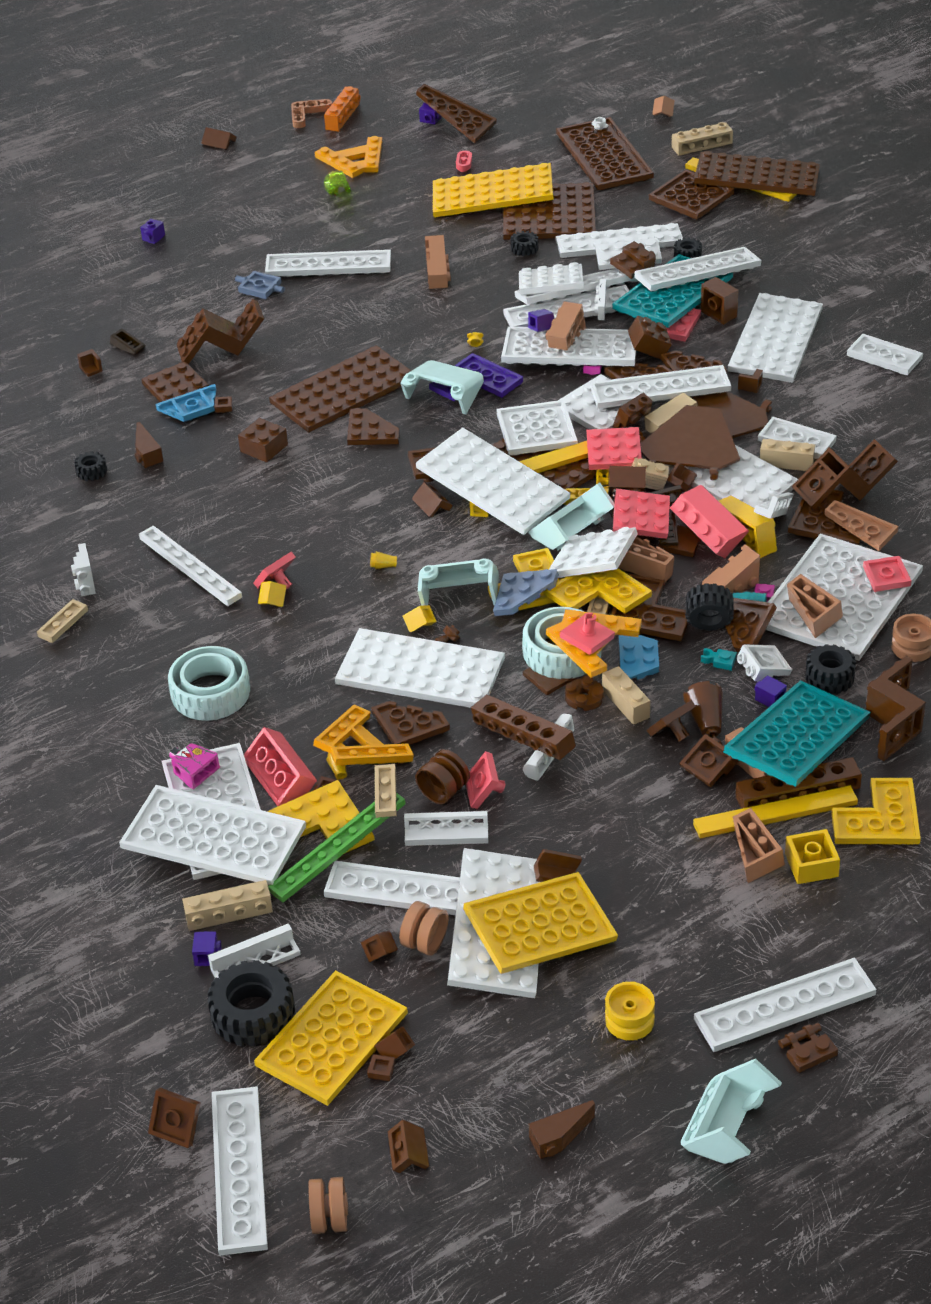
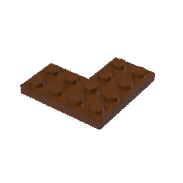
M833 490L816 509H813L802 498L788 526V533L816 539L819 534H823L859 546L862 542L860 538L825 516V509L834 500L842 502L844 497L843 491Z
M628 574L652 590V597L625 614L614 607L611 615L642 619L641 634L682 641L688 626L685 610L657 605L665 580Z

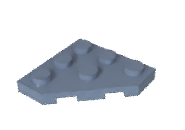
M557 569L504 574L493 609L494 615H513L519 611L518 607L524 603L530 604L539 598L540 593L548 589L550 591L556 587L559 576Z

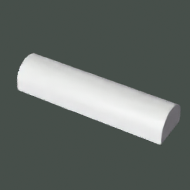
M560 715L555 724L573 732L572 715ZM535 750L523 767L524 774L528 778L538 781L554 757Z

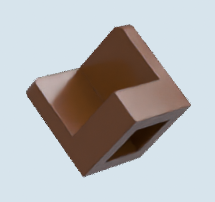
M93 349L77 354L79 367L88 377L103 372L101 359Z
M756 369L753 376L740 374L738 376V389L758 393L762 385L763 370Z
M677 462L667 481L674 486L680 485L682 491L687 492L696 479L697 474Z
M390 930L378 933L360 942L369 962L398 950Z
M402 1026L374 1046L381 1056L395 1057L396 1059L415 1046V1044Z

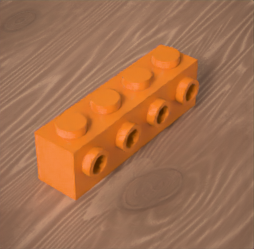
M348 86L342 90L324 114L325 130L340 131L360 104L361 96L358 88Z

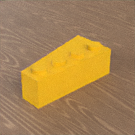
M731 495L719 500L749 530L742 540L746 542L749 548L755 550L760 555V558L777 551L775 522L773 518L770 519L755 513V508Z

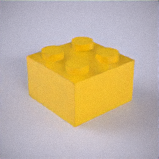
M827 829L786 836L785 855L797 884L839 877L840 858Z

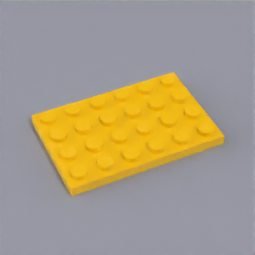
M579 872L466 902L463 906V910L500 974L614 942L618 938L617 932Z
M335 970L254 1060L255 1066L328 1106L376 1051L374 1045L386 1038L407 1015V1007Z

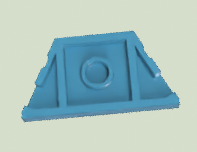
M213 384L157 403L156 409L183 422L207 415L215 411L216 385Z
M618 635L620 668L630 679L636 677L639 680L647 675L659 672L657 640L639 635V637Z

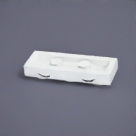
M600 279L599 285H596L595 314H598V320H604L606 279Z

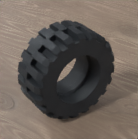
M253 960L251 963L242 961L239 965L233 964L229 966L227 971L224 969L218 974L219 978L216 977L208 990L207 1001L213 1028L216 1029V1033L220 1037H224L230 1043L234 1041L239 1046L248 1044L249 1047H253L259 1043L262 1045L267 1044L268 1040L274 1039L294 1017L295 1004L290 980L277 966L273 968V964L268 962L263 964L259 960ZM249 997H262L268 1000L261 1007L251 1010L234 1007L238 1002Z

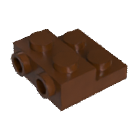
M633 241L622 248V253L610 258V264L632 279L635 276V271L655 267L656 255L653 251L646 250L642 243L638 244Z
M643 392L622 405L618 410L612 428H628L630 424L638 422L642 416L650 413L653 401Z
M705 734L679 764L690 774L709 787H712L722 774L727 776L739 760L723 753L724 746L719 739L714 736L711 738Z

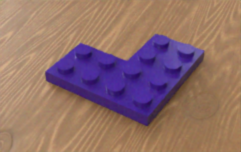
M474 353L455 365L456 367L481 373L484 382L480 388L501 398L523 383V376ZM436 382L429 384V390L454 402L456 401L451 396V386Z

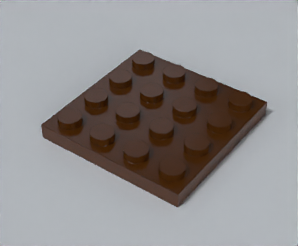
M686 169L650 193L649 200L697 220L732 196L734 188L694 183L695 173Z

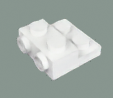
M78 544L79 552H76L77 557H73L75 565H71L73 576L77 575V579H74L76 590L80 589L82 597L96 594L86 544Z
M743 645L737 656L738 663L743 664L746 668L747 676H751L757 682L763 680L767 675L773 677V675L790 676L792 668L775 645Z

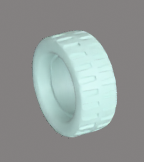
M571 607L548 608L534 614L526 622L523 629L522 649L524 660L532 670L538 672V674L556 679L577 678L586 674L559 646L545 641V639L549 638L546 635V629L562 622L565 609L582 610ZM602 650L597 654L600 658Z
M205 646L190 650L176 659L168 674L169 691L174 707L181 714L191 719L211 721L228 717L237 712L249 697L250 679L246 662L238 653L225 647ZM207 675L228 677L222 683L212 687H197L190 684L194 680Z

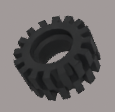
M529 231L514 233L510 239L511 252L517 254V256L535 254L538 251L537 234H534V232L529 233Z
M688 237V239L682 238V240L678 239L674 244V257L678 254L689 258L702 256V243L696 240V238L691 239V237Z
M90 451V453L84 452L85 455L81 453L80 457L77 456L76 460H74L76 475L81 480L84 478L85 481L89 479L94 481V478L98 480L100 479L99 476L103 477L107 473L105 456L97 451L95 453L93 451Z

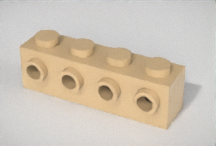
M726 122L672 134V148L678 156L733 143V130Z
M266 880L182 899L189 931L273 912Z

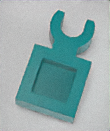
M704 648L701 662L704 664L713 663V667L732 671L737 658V652L722 649L713 652L709 648Z

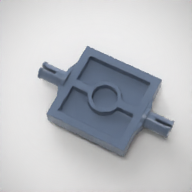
M253 271L247 277L238 275L235 277V281L241 283L238 286L239 293L261 299H266L272 292L283 293L285 290L284 287L279 286L281 284V277Z

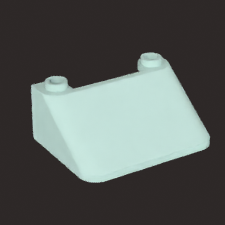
M430 360L407 373L401 381V386L406 399H410L420 379L451 386L452 398L459 401L462 414L466 415L484 382V378L479 372Z

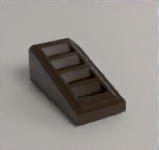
M122 328L110 336L111 345L132 354H136L146 346Z
M669 512L668 537L672 538H659L660 546L678 545L674 512Z

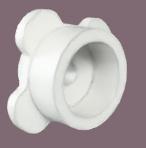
M597 117L592 122V125L597 130L608 127L606 119L603 117Z

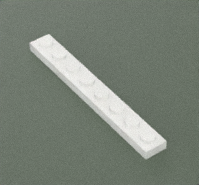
M155 526L139 533L140 540L225 605L229 606L242 598L240 590Z

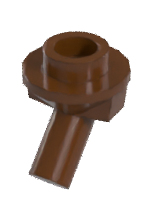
M446 625L443 629L445 635L435 638V641L448 642L453 640L456 642L460 639L458 636L460 631L453 625L450 627Z

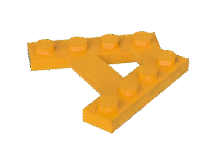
M368 137L367 145L336 152L328 147H322L315 151V157L351 178L362 173L378 172L383 143L382 137ZM360 158H365L364 160L357 162L352 161Z
M565 609L562 622L547 628L546 635L590 678L607 671V664L597 655L607 644L589 655L560 638L561 630L578 620L585 613H588ZM591 612L593 615H596V622L614 631L615 635L639 637L642 619Z
M357 705L351 706L314 739L313 746L320 748L322 751L331 753L335 765L341 766L413 762L414 757L408 743L384 745L362 725L370 718L371 712ZM351 736L362 746H345L343 742Z

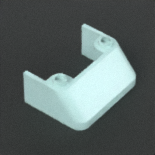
M599 482L567 506L542 521L528 533L533 539L552 550L556 548L559 551L570 536L577 534L591 523L596 525L602 521V516L614 508V502Z
M489 559L427 565L419 572L418 594L421 605H428L429 589L488 582L493 605H495L498 595V568Z
M757 1059L716 1075L707 1085L682 1137L681 1145L689 1152L723 1164L732 1163L737 1159L748 1156L751 1151L735 1137L746 1112L760 1107L764 1101L763 1096L765 1092L781 1086L782 1082Z

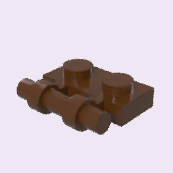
M819 1023L808 1024L802 1027V1030L796 1033L790 1032L785 1035V1038L778 1040L779 1046L782 1049L787 1046L791 1048L787 1051V1058L799 1073L838 1055V1048L827 1034L819 1037L816 1035V1033L822 1031ZM805 1038L808 1040V1042L801 1045L798 1042Z

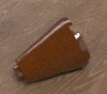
M703 681L689 686V691L687 693L684 691L683 698L685 704L690 700L695 704L696 707L690 713L702 735L706 734L711 738L713 736L717 737L722 731L723 691L718 683L715 682L716 685L710 684V681Z

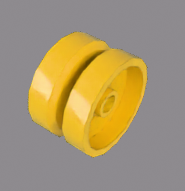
M622 982L614 985L605 997L606 1027L611 1034L623 1040H638L645 1037L652 1031L654 1026V995L649 988L637 982Z

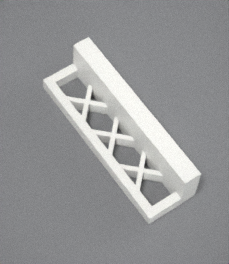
M787 492L775 495L770 502L756 505L754 512L770 519L785 515L794 494Z
M487 811L404 814L405 846L488 843ZM454 819H459V820H461L462 822H461V823H453V822H451V821L454 820ZM483 819L484 823H474L472 820ZM439 820L441 821V823L433 824L431 823V821ZM409 821H419L420 824L409 825Z
M288 923L210 954L208 958L214 977L219 978L218 974L224 969L228 970L229 966L233 964L239 965L242 961L251 963L253 960H259L263 964L268 962L275 966L300 956L301 953L293 939L292 929ZM289 945L293 949L287 953L280 952L281 948ZM266 954L272 955L270 960H260Z

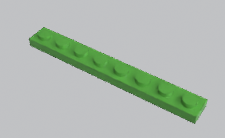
M396 793L397 811L406 804L405 799L398 793ZM374 801L276 879L273 885L270 884L268 886L269 892L281 902H285L389 817L376 818Z

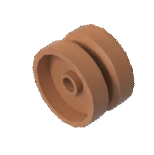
M914 613L905 614L894 622L891 648L898 658L903 659L905 656L913 659L912 662L924 661L930 658L931 619L929 617Z
M415 901L411 904L403 919L399 936L400 944L409 949L417 948L420 953L429 956L435 954L441 946L447 931L449 920L447 911L438 907L431 908L427 903Z
M333 1177L329 1180L328 1194H326L325 1183L322 1179H309V1209L313 1234L326 1232L328 1227L327 1217H330L331 1227L334 1232L347 1231L348 1198L347 1192H345L343 1177Z

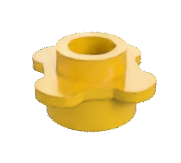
M473 332L467 334L469 338L467 343L470 346L479 347L482 345L483 333Z

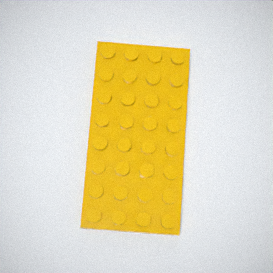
M541 163L534 166L527 165L520 168L513 167L507 170L482 172L474 175L468 174L460 177L454 176L447 179L440 178L433 181L434 217L554 200L551 163Z

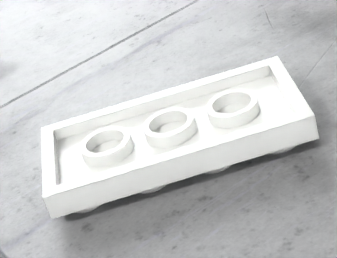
M658 238L633 240L638 244L642 243L646 250L655 253V264L662 263ZM633 241L595 245L599 270L615 269L610 264V258L622 253V248Z
M862 334L847 350V356L904 375H908L923 357L921 352L866 334Z
M772 417L759 433L758 441L762 442L763 439L815 444V459H818L829 447L831 448L834 445L836 435Z

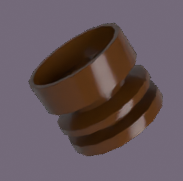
M442 749L417 771L415 779L418 788L429 800L438 804H444L469 781L470 772L465 762L456 753Z

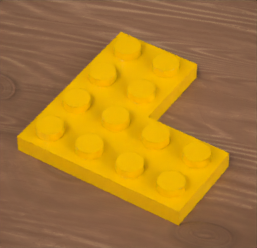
M548 548L513 555V562L518 572L549 569L554 562ZM544 590L540 593L539 598L530 604L524 603L518 609L523 610L554 603V601L545 596Z
M618 568L609 571L567 576L558 581L556 587L550 591L546 589L545 596L561 607L576 609L599 596L625 614L652 597V590Z
M871 778L870 786L873 808H832L835 844H920L921 838L912 778Z
M339 780L267 811L305 821L306 828L301 837L320 829L326 839L359 814V811ZM370 832L347 852L375 840L374 834Z

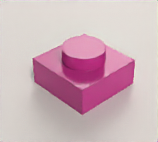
M584 365L583 373L590 375L600 374L602 365Z
M756 584L755 592L767 593L766 602H768L774 595L775 585Z

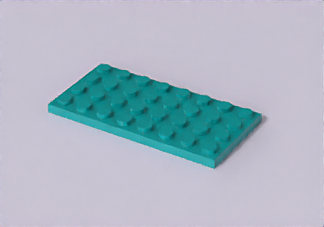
M678 254L666 264L691 258ZM734 272L714 277L727 283L733 278ZM712 278L687 282L683 285H674L670 288H661L656 291H650L640 282L613 302L612 309L619 313L631 315L634 318L637 316L648 317L652 321L663 323L666 328H669L701 303V284Z
M800 680L727 743L723 753L753 768H757L769 776L776 777L788 785L796 787L869 719L870 712Z

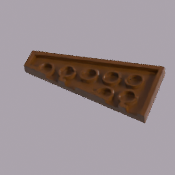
M423 84L416 91V95L473 143H476L497 122V118L426 84Z

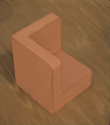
M666 96L656 98L654 100L653 115L656 116L662 113L669 117L673 116L675 100Z

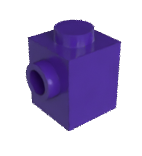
M425 102L419 108L420 122L436 125L442 118L439 113Z
M150 219L140 227L143 241L155 244L165 236L164 223L161 221Z
M546 309L528 312V328L536 332L549 330L554 319V313Z
M767 675L755 685V700L770 707L786 693L787 685Z
M194 932L192 948L194 965L210 966L208 955L222 950L221 940H217L216 932Z

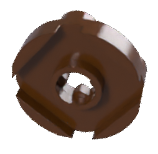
M584 676L581 679H576L566 684L565 700L573 709L579 707L583 708V711H589L602 704L604 689L599 682L593 680V677Z

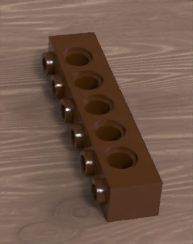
M486 694L470 707L476 724L545 753L550 757L561 760L576 747L571 730Z
M851 757L818 765L796 787L769 775L736 782L735 797L741 809L850 785L855 790L861 788L862 773L854 758Z

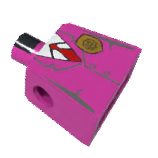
M189 744L183 750L175 747L169 754L172 759L173 772L193 790L220 768L216 752L195 744Z

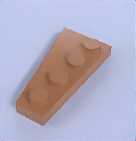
M836 500L825 509V516L878 551L898 532L897 525Z

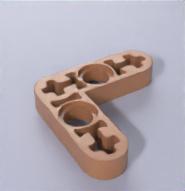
M321 99L292 103L293 127H305L306 113L326 112L332 105V101Z

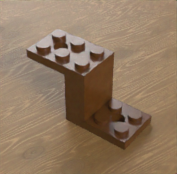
M252 299L246 305L241 316L236 319V323L202 308L200 313L196 314L193 323L187 327L186 333L177 342L182 362H186L189 365L205 341L238 356L264 320L258 301Z
M875 439L850 465L829 447L791 487L813 509H816L839 484H842L856 498L861 500L898 461ZM877 460L876 464L870 467L871 463ZM819 481L818 486L813 488L814 483Z
M908 656L897 661L890 669L885 670L881 676L872 680L867 686L866 710L870 712L869 716L883 724L879 731L880 739L877 757L882 761L888 759L918 735L923 727L926 702L907 691L910 686L913 661Z

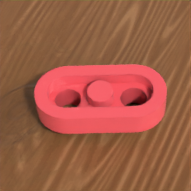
M460 151L457 154L456 169L460 172H466L471 168L472 153L470 151Z

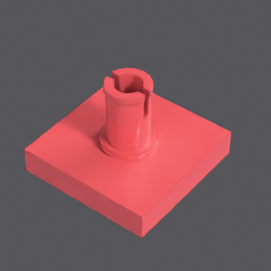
M292 551L263 569L253 583L257 589L261 587V582H268L272 579H275L279 584L287 585L286 589L292 586V583L283 573L296 558Z
M900 556L863 561V568L874 592L911 586V578Z
M588 612L561 630L560 638L591 655L614 639L615 632L596 622V615Z
M485 751L469 771L470 779L466 783L470 806L475 809L480 807L492 791L502 793L505 789V781L498 779L492 753Z

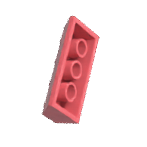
M699 485L681 494L670 507L715 554L726 558L749 532L703 485Z
M264 727L244 754L247 766L277 806L309 793L317 782V779L281 732Z

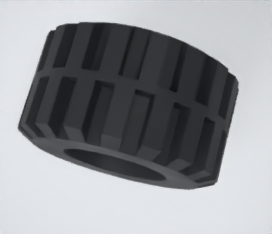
M704 583V585H697V587H693L691 591L687 592L685 617L687 622L692 624L694 628L698 627L700 630L715 631L719 628H725V625H729L733 620L734 598L728 588L715 583Z
M834 644L817 646L816 649H812L811 653L807 655L806 682L832 695L833 693L840 694L841 691L846 692L854 683L855 656L851 654L850 650H845V647L842 646L838 647Z

